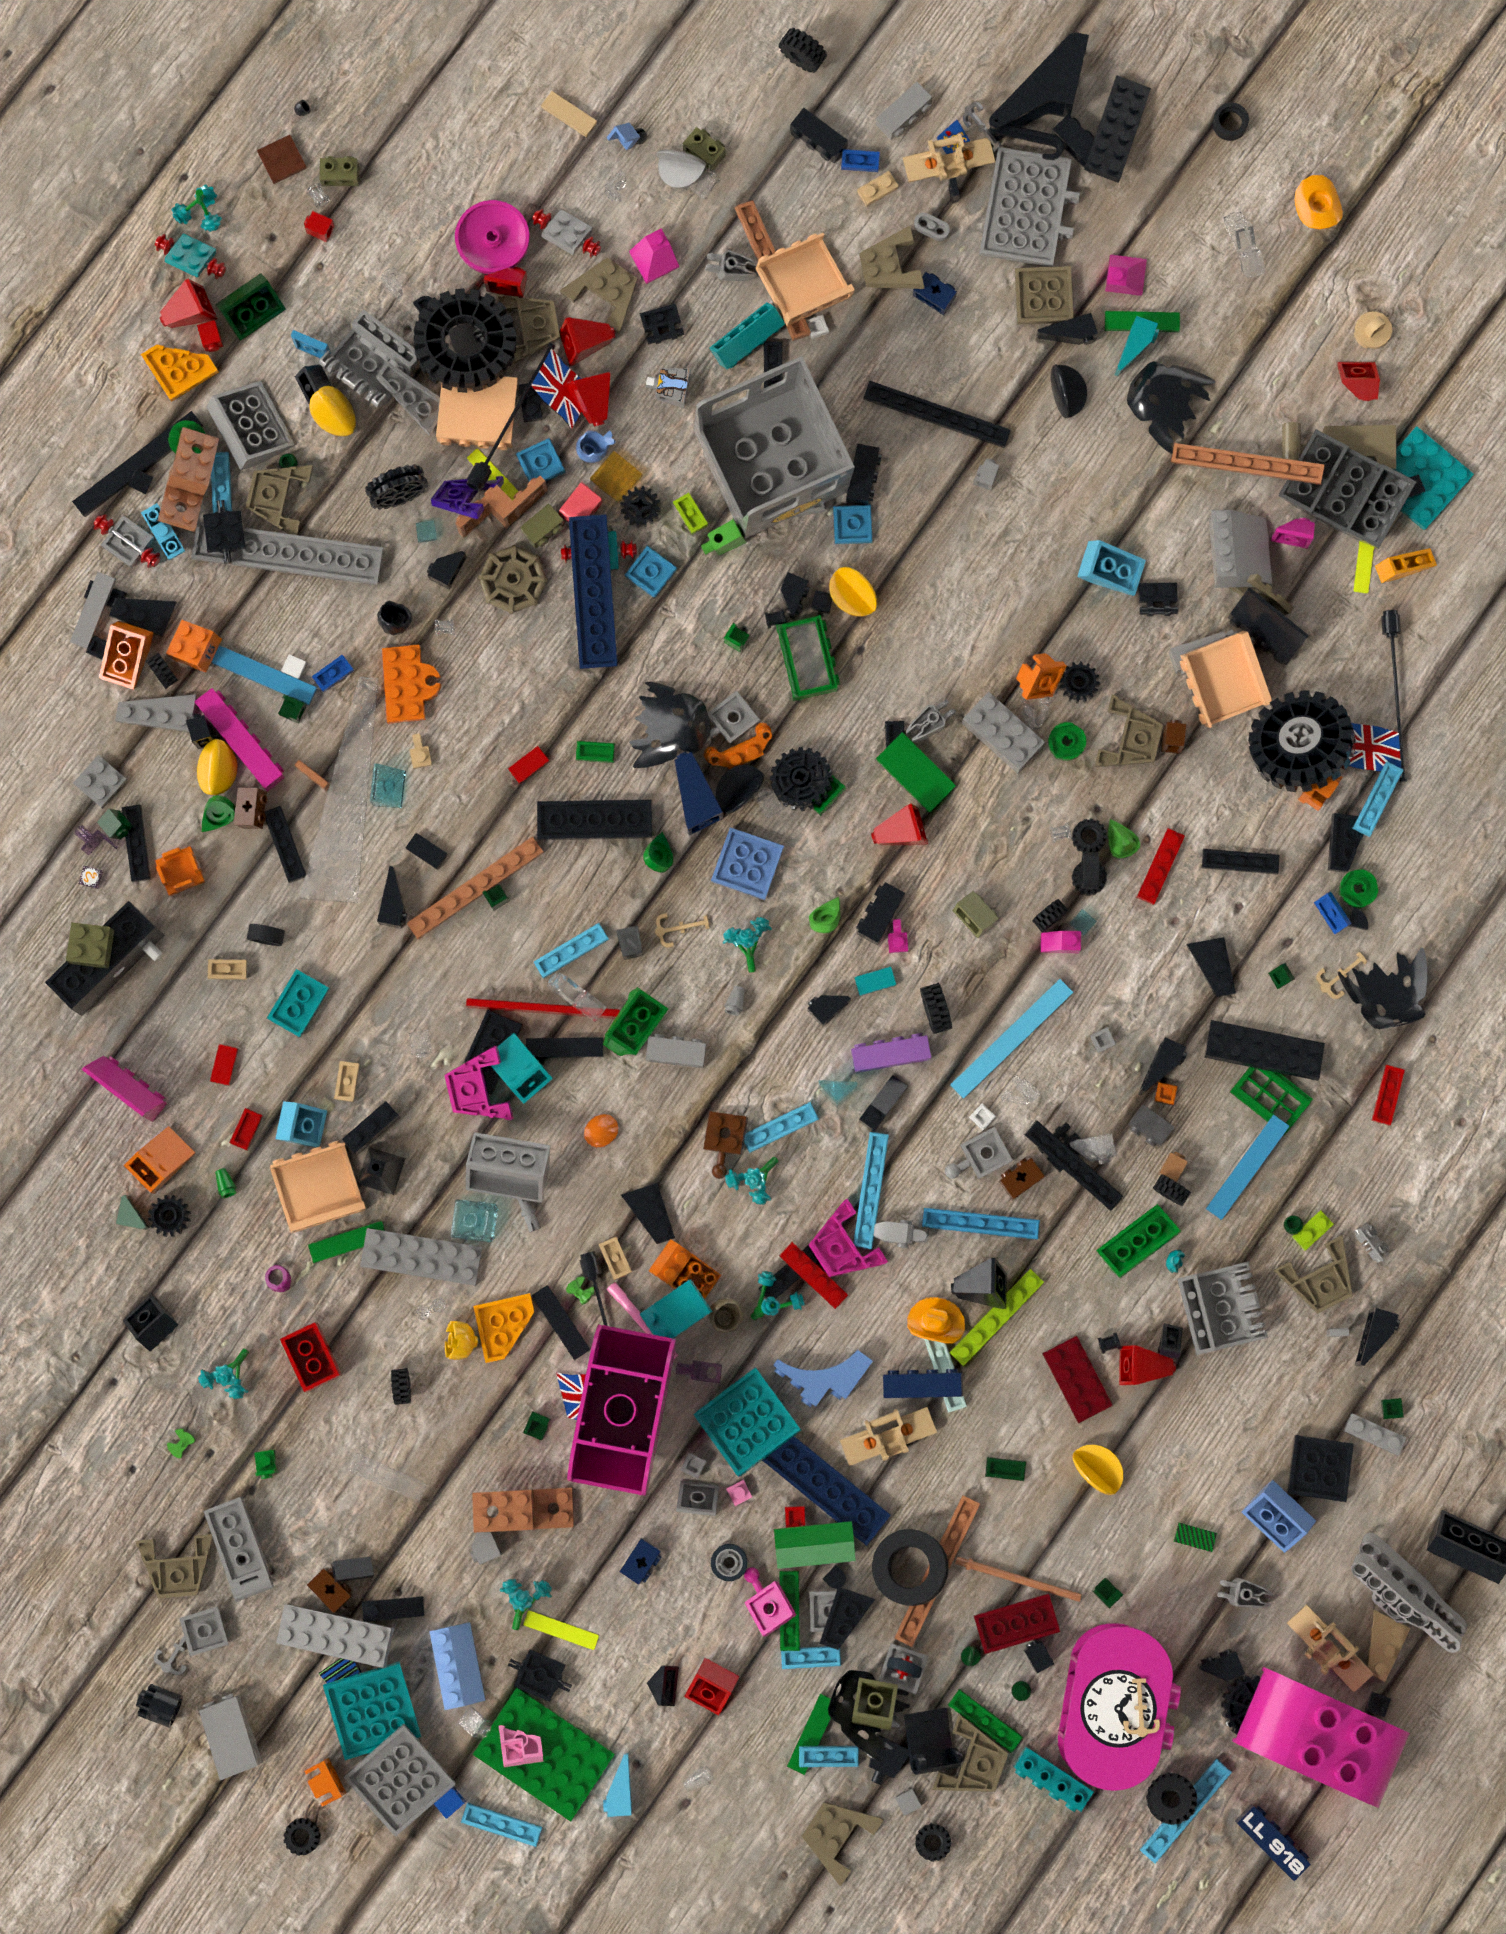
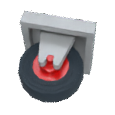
M891 1643L879 1681L897 1684L898 1689L916 1695L928 1656Z

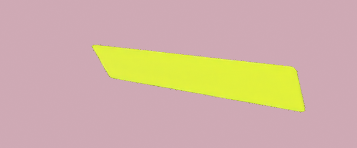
M478 448L467 457L473 466L475 463L485 462L487 459ZM489 461L488 465L492 473L488 480H496V476H503L504 484L501 486V489L513 501V497L519 491Z
M1359 541L1353 591L1368 593L1374 547Z
M530 1610L527 1612L523 1623L524 1626L591 1650L595 1649L599 1638L597 1634Z

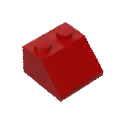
M704 1658L684 1697L719 1716L740 1676Z

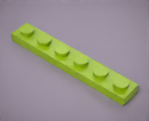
M1029 1269L1007 1292L1006 1309L993 1307L949 1353L964 1366L1035 1293L1044 1281Z

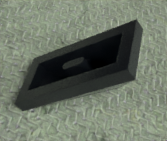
M662 1665L647 1682L657 1705L675 1706L679 1666Z

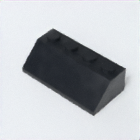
M1441 1510L1429 1537L1426 1551L1499 1584L1506 1574V1539Z

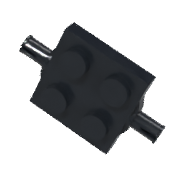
M217 500L218 512L203 514L207 552L223 553L224 564H228L227 557L230 564L232 563L231 552L246 549L241 510L225 511V500H221L222 507L220 506V500Z
M529 1649L526 1659L522 1663L512 1658L509 1662L511 1663H508V1666L518 1670V1677L514 1687L549 1702L558 1688L570 1692L569 1688L572 1687V1684L562 1681V1673L566 1664L532 1649Z

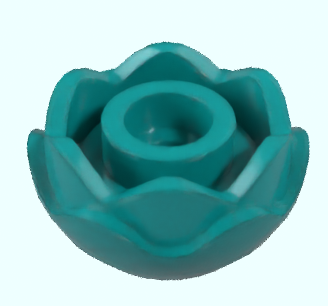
M1182 1250L1171 1251L1167 1257L1166 1267L1171 1273H1178V1269L1183 1265L1182 1259L1185 1257V1254Z

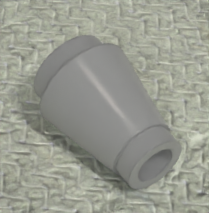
M740 986L733 987L724 1005L726 1013L739 1016L740 1012L743 1011L744 988Z

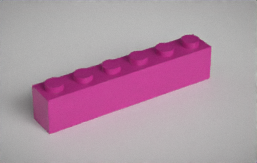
M213 688L209 689L194 701L195 704L268 792L285 778L282 774L284 772L283 768L278 762L274 764L270 760L273 756L266 748L262 750L258 745L261 741L254 733L252 735L249 734L247 731L249 727L244 720L241 719L239 721L236 718L237 712L231 704L227 707L223 702L226 699L219 690L215 692Z

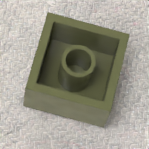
M71 922L66 961L70 964L109 969L114 930L107 926Z
M859 1678L852 1723L891 1730L898 1685Z

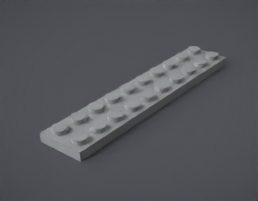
M197 521L191 555L192 560L224 564L223 553L207 552L204 522ZM243 528L246 549L231 552L232 563L230 564L227 557V565L378 585L384 548Z

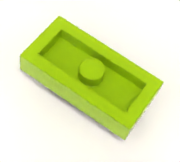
M689 492L673 501V505L692 535L708 526L707 521Z
M1320 1210L1303 1225L1300 1233L1291 1237L1306 1251L1334 1224Z

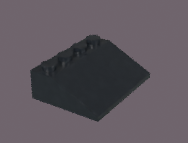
M1250 587L1228 616L1229 622L1235 628L1247 631L1250 638L1253 637L1263 651H1269L1273 654L1274 659L1280 664L1284 663L1287 665L1309 637L1307 633Z

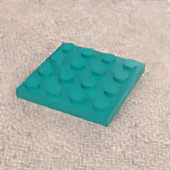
M1417 426L1396 448L1395 471L1407 477L1419 474L1425 488V493L1407 499L1400 511L1425 531L1473 477L1474 473Z
M756 1367L693 1414L738 1477H741L801 1431V1428Z
M400 1661L386 1665V1668L379 1667L323 1684L345 1760L371 1753L403 1724L408 1727L416 1738L421 1737Z

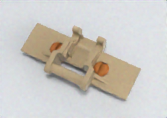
M961 133L957 134V136L937 141L929 140L928 146L930 151L902 158L909 183L931 177H939L942 181L964 176L970 168L995 163L991 142L988 138L964 143ZM959 144L953 153L942 155L941 152H935L936 148Z
M928 1407L900 1417L898 1410L895 1409L893 1413L869 1422L868 1420L864 1421L867 1430L840 1440L849 1466L877 1455H881L882 1460L886 1461L889 1459L888 1457L902 1452L903 1454L909 1452L906 1444L937 1433ZM897 1420L898 1427L873 1435L871 1429Z
M1307 1604L1287 1622L1309 1646L1305 1656L1308 1659L1313 1657L1321 1666L1320 1671L1324 1675L1331 1668L1353 1692L1374 1675L1355 1654L1359 1648L1356 1645L1353 1646L1336 1628L1334 1622L1326 1625ZM1331 1633L1347 1651L1342 1652L1327 1635Z

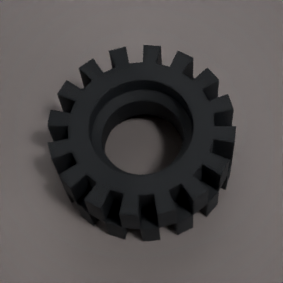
M159 652L146 660L165 689L178 681Z
M1092 818L1090 820L1084 819L1075 826L1072 832V841L1074 847L1076 846L1077 848L1076 850L1082 851L1083 854V852H1098L1103 848L1107 840V831L1104 829V825L1099 823L1100 821H1094ZM1085 830H1093L1096 833L1097 839L1094 843L1088 844L1083 841L1082 833Z
M1079 862L1073 870L1072 884L1081 894L1095 895L1105 886L1107 872H1105V867H1102L1099 862L1098 888L1082 889L1081 862Z
M1056 899L1034 917L1032 921L1043 933L1068 912V909L1059 899Z
M1160 1175L1153 1187L1157 1193L1180 1206L1184 1205L1191 1194L1184 1186L1165 1175Z
M408 1368L391 1370V1387L395 1405L411 1403V1383Z
M300 1818L292 1821L286 1827L283 1835V1841L286 1843L287 1850L289 1849L292 1854L295 1853L298 1856L307 1855L315 1850L321 1837L320 1829L316 1826V1823L312 1822L309 1818ZM305 1829L308 1831L310 1838L306 1844L296 1842L295 1833L297 1830Z
M931 1823L923 1826L918 1831L915 1845L918 1853L925 1860H930L931 1862L940 1861L950 1852L951 1838L943 1826ZM937 1835L941 1839V1845L937 1850H930L926 1847L925 1842L928 1836Z

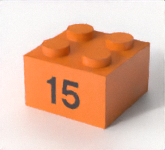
M181 620L166 654L174 661L206 673L222 638L211 630Z

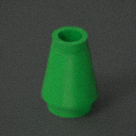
M226 1168L217 1170L215 1174L218 1194L223 1199L234 1196L237 1193V1187Z

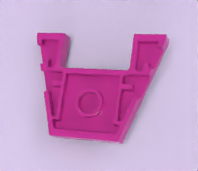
M497 1046L488 1049L444 1075L454 1113L483 1115L490 1118H504L505 1120H512L514 1118L510 1101L491 1105L482 1067L501 1063Z
M845 1199L808 1244L829 1277L885 1265L888 1262L879 1247L862 1257L842 1227V1222L856 1214L848 1199Z

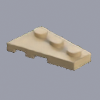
M1376 1610L1373 1611L1367 1667L1374 1673V1677L1385 1682L1411 1628L1397 1623Z

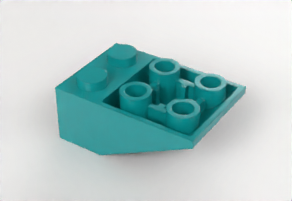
M515 1033L497 1047L501 1063L491 1066L523 1104L553 1079L552 1075Z

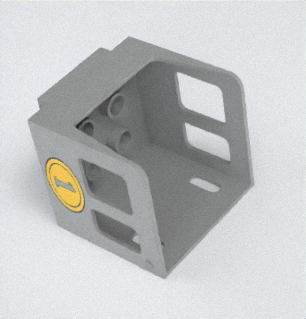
M802 356L708 397L696 405L694 432L703 449V455L744 539L847 493L854 465ZM785 372L783 380L760 390L761 384L764 381ZM747 389L746 396L742 399L712 411V406L715 403Z

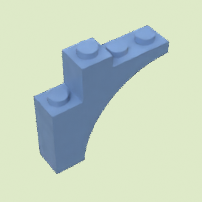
M857 1350L841 1364L824 1370H802L791 1367L778 1359L773 1366L776 1368L774 1372L783 1378L786 1375L792 1379L790 1383L797 1389L804 1388L800 1394L803 1397L801 1400L809 1407L812 1405L816 1407L829 1388L832 1389L831 1394L837 1399H846L873 1361Z

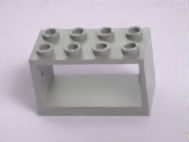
M474 1132L466 1162V1190L542 1203L549 1174L551 1145Z

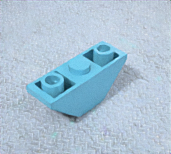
M156 503L142 511L141 514L170 561L184 553L185 549L171 525L158 521L160 507Z

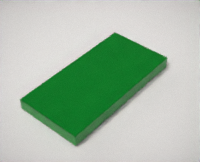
M903 732L875 759L928 813L956 787Z

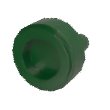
M973 1646L965 1647L961 1652V1660L967 1666H975L980 1661V1652Z

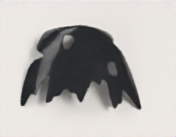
M1153 361L1148 363L1132 380L1127 395V404L1140 421L1152 420L1149 426L1150 435L1163 449L1172 454L1173 449L1170 444L1174 441L1169 434L1168 427L1184 439L1183 431L1185 428L1183 421H1187L1190 418L1196 419L1188 405V402L1192 400L1190 395L1194 394L1202 399L1211 401L1209 393L1202 386L1215 383V380L1189 368L1177 365L1167 368L1163 364ZM1142 377L1140 384L1134 387V384L1137 381V379ZM1149 379L1150 384L1145 385L1146 381ZM1183 379L1191 383L1189 388L1182 385ZM1150 394L1157 396L1159 405L1153 404L1149 400Z
M645 682L650 687L647 690L654 693L657 698L639 696V699L642 700V705L646 709L642 711L641 715L636 716L635 719L648 727L645 731L648 737L629 742L634 749L642 751L633 767L648 768L673 760L677 756L678 748L684 752L696 753L700 751L711 732L710 721L704 703L687 693L673 695L675 689L667 685ZM673 709H683L684 713L681 716H677L673 713ZM690 720L692 721V727L688 726ZM701 722L706 726L704 734L699 732V724ZM653 740H660L661 746L653 748L651 742Z
M1420 948L1411 964H1409L1405 955L1397 952V975L1391 972L1387 976L1376 963L1373 964V970L1369 971V975L1352 968L1359 987L1348 976L1345 978L1338 971V976L1348 995L1356 1004H1362L1361 1014L1375 1029L1380 1030L1402 1026L1425 1017L1426 1014L1423 1007L1418 1005V1002L1425 997L1427 992L1428 974L1424 948ZM1409 976L1411 979L1410 987L1403 985V978ZM1377 1004L1382 1005L1386 1010L1384 1016H1380L1378 1013ZM1395 1019H1399V1020H1400V1022H1396V1023H1394L1393 1021H1394Z
M849 1670L839 1679L835 1686L828 1706V1715L841 1725V1731L848 1739L868 1756L881 1763L875 1748L884 1751L893 1749L889 1744L876 1736V1732L881 1733V1729L852 1723L855 1704L853 1695L857 1693L859 1678L875 1680V1678L869 1672ZM841 1684L840 1691L836 1696L837 1688ZM897 1689V1695H909L908 1692ZM842 1696V1697H843V1701H842V1702H839V1699H840V1697ZM896 1699L891 1727H900L896 1722L897 1717L895 1713L908 1709L910 1704ZM861 1730L868 1733L869 1738L864 1739L858 1732Z

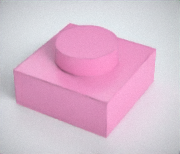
M744 1480L726 1489L735 1506L752 1498Z

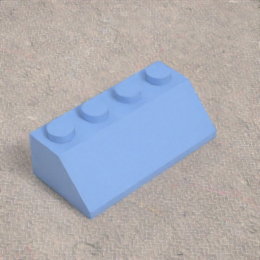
M470 1622L429 1631L444 1709L448 1710L485 1701Z

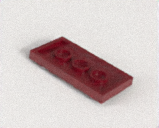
M1077 1336L1042 1353L1077 1423L1113 1406Z
M1049 1593L973 1615L984 1654L1060 1632Z

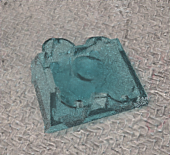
M456 1199L451 1238L492 1242L495 1239L497 1212L499 1211L497 1204Z

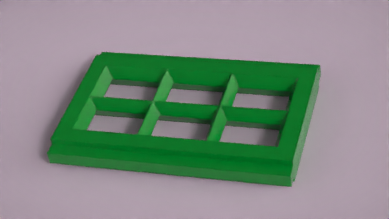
M1249 1067L1231 1089L1230 1093L1266 1122L1275 1115L1274 1111L1281 1105L1292 1114L1286 1122L1289 1128L1283 1134L1285 1135L1313 1099L1277 1072L1258 1069L1269 1078L1264 1086H1261L1251 1078V1075L1257 1068ZM1247 1080L1260 1089L1254 1098L1242 1089ZM1272 1081L1285 1090L1279 1099L1266 1090ZM1263 1092L1276 1102L1270 1110L1257 1101ZM1288 1094L1301 1103L1295 1111L1282 1102Z

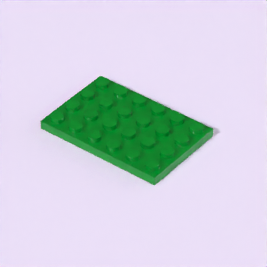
M516 1688L473 1755L571 1822L615 1753L521 1689ZM503 1725L505 1728L516 1732L519 1730L526 1735L539 1736L541 1738L543 1762L504 1767L499 1726Z

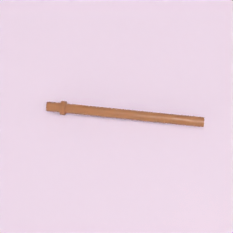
M957 1556L955 1564L966 1567V1570L973 1569L1078 1602L1081 1600L1082 1594L977 1563L971 1558L967 1560Z

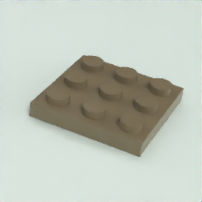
M1071 266L1015 268L1017 325L1059 323L1074 318Z

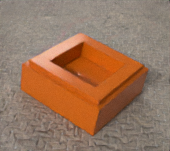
M1158 1082L1154 1101L1174 1105L1177 1086Z

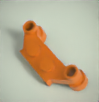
M759 723L755 727V737L723 752H718L715 747H708L705 749L703 756L711 765L728 767V769L748 763L764 755L763 750L772 738L771 728L766 723Z

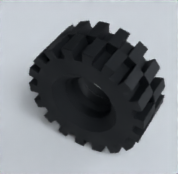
M790 28L778 44L781 53L785 54L784 56L789 58L791 63H795L797 67H801L802 70H807L810 73H815L827 57V52L823 49L824 47L819 45V42L814 40L811 35L808 36L806 32H801L800 29Z
M935 983L920 988L922 1002L933 1034L952 1029L949 1009L940 984Z
M1177 1773L1159 1775L1157 1779L1151 1782L1152 1784L1148 1787V1794L1146 1795L1147 1806L1152 1815L1159 1821L1170 1825L1181 1824L1187 1821L1194 1814V1810L1197 1807V1794L1194 1786L1188 1779ZM1168 1791H1175L1179 1795V1803L1174 1807H1170L1164 1802V1796Z

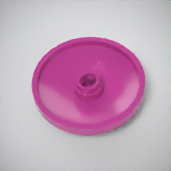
M497 200L479 202L468 208L456 225L455 244L461 259L470 268L480 273L491 274L505 268L513 269L522 261L529 247L530 234L525 218L520 211L506 202Z

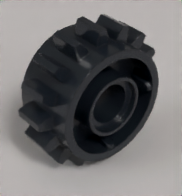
M1080 661L1079 665H1076L1072 662L1071 667L1067 666L1066 672L1062 675L1063 678L1059 682L1062 685L1059 687V690L1064 691L1063 697L1068 696L1070 702L1073 699L1076 700V704L1079 703V700H1083L1086 703L1088 697L1091 700L1093 699L1092 693L1097 694L1098 689L1095 687L1100 686V682L1096 681L1099 675H1095V668H1089V663L1083 665L1082 661ZM1082 679L1084 685L1077 686L1074 683V680Z
M165 1195L163 1200L157 1198L158 1203H152L151 1205L154 1208L148 1211L151 1214L148 1221L153 1222L151 1228H157V1234L163 1231L164 1237H167L168 1233H170L171 1237H175L176 1232L182 1234V1229L188 1228L186 1223L191 1222V1219L188 1218L191 1211L186 1210L189 1205L182 1204V1198L176 1201L175 1195H172L171 1199H169L168 1195ZM168 1211H173L174 1218L171 1221H167L165 1218Z

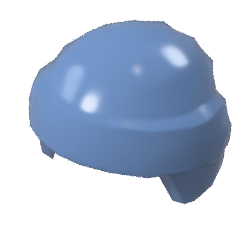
M593 430L585 432L576 443V451L579 458L587 463H595L602 460L607 454L609 446L616 443L612 439V432L609 431L604 436Z

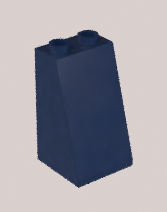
M683 752L676 756L677 759L674 761L687 833L690 836L722 820L723 812L692 752L688 754Z

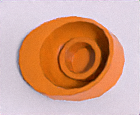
M607 1114L595 1116L587 1123L584 1129V1138L593 1147H605L616 1138L619 1129L618 1123L615 1118Z

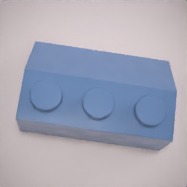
M1273 1480L1242 1510V1513L1284 1553L1302 1539L1316 1522L1310 1514Z

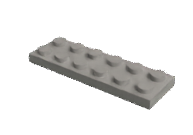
M367 1228L360 1267L476 1286L482 1247Z
M285 1604L276 1643L386 1668L394 1628Z

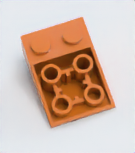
M168 1126L137 1151L123 1166L150 1193L155 1194L195 1152Z
M671 1239L648 1270L674 1290L691 1279L704 1299L721 1277V1274Z

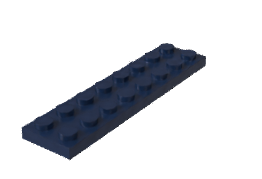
M607 515L569 517L579 668L618 667Z
M795 1436L762 1460L838 1523L852 1521L853 1535L866 1546L891 1516Z

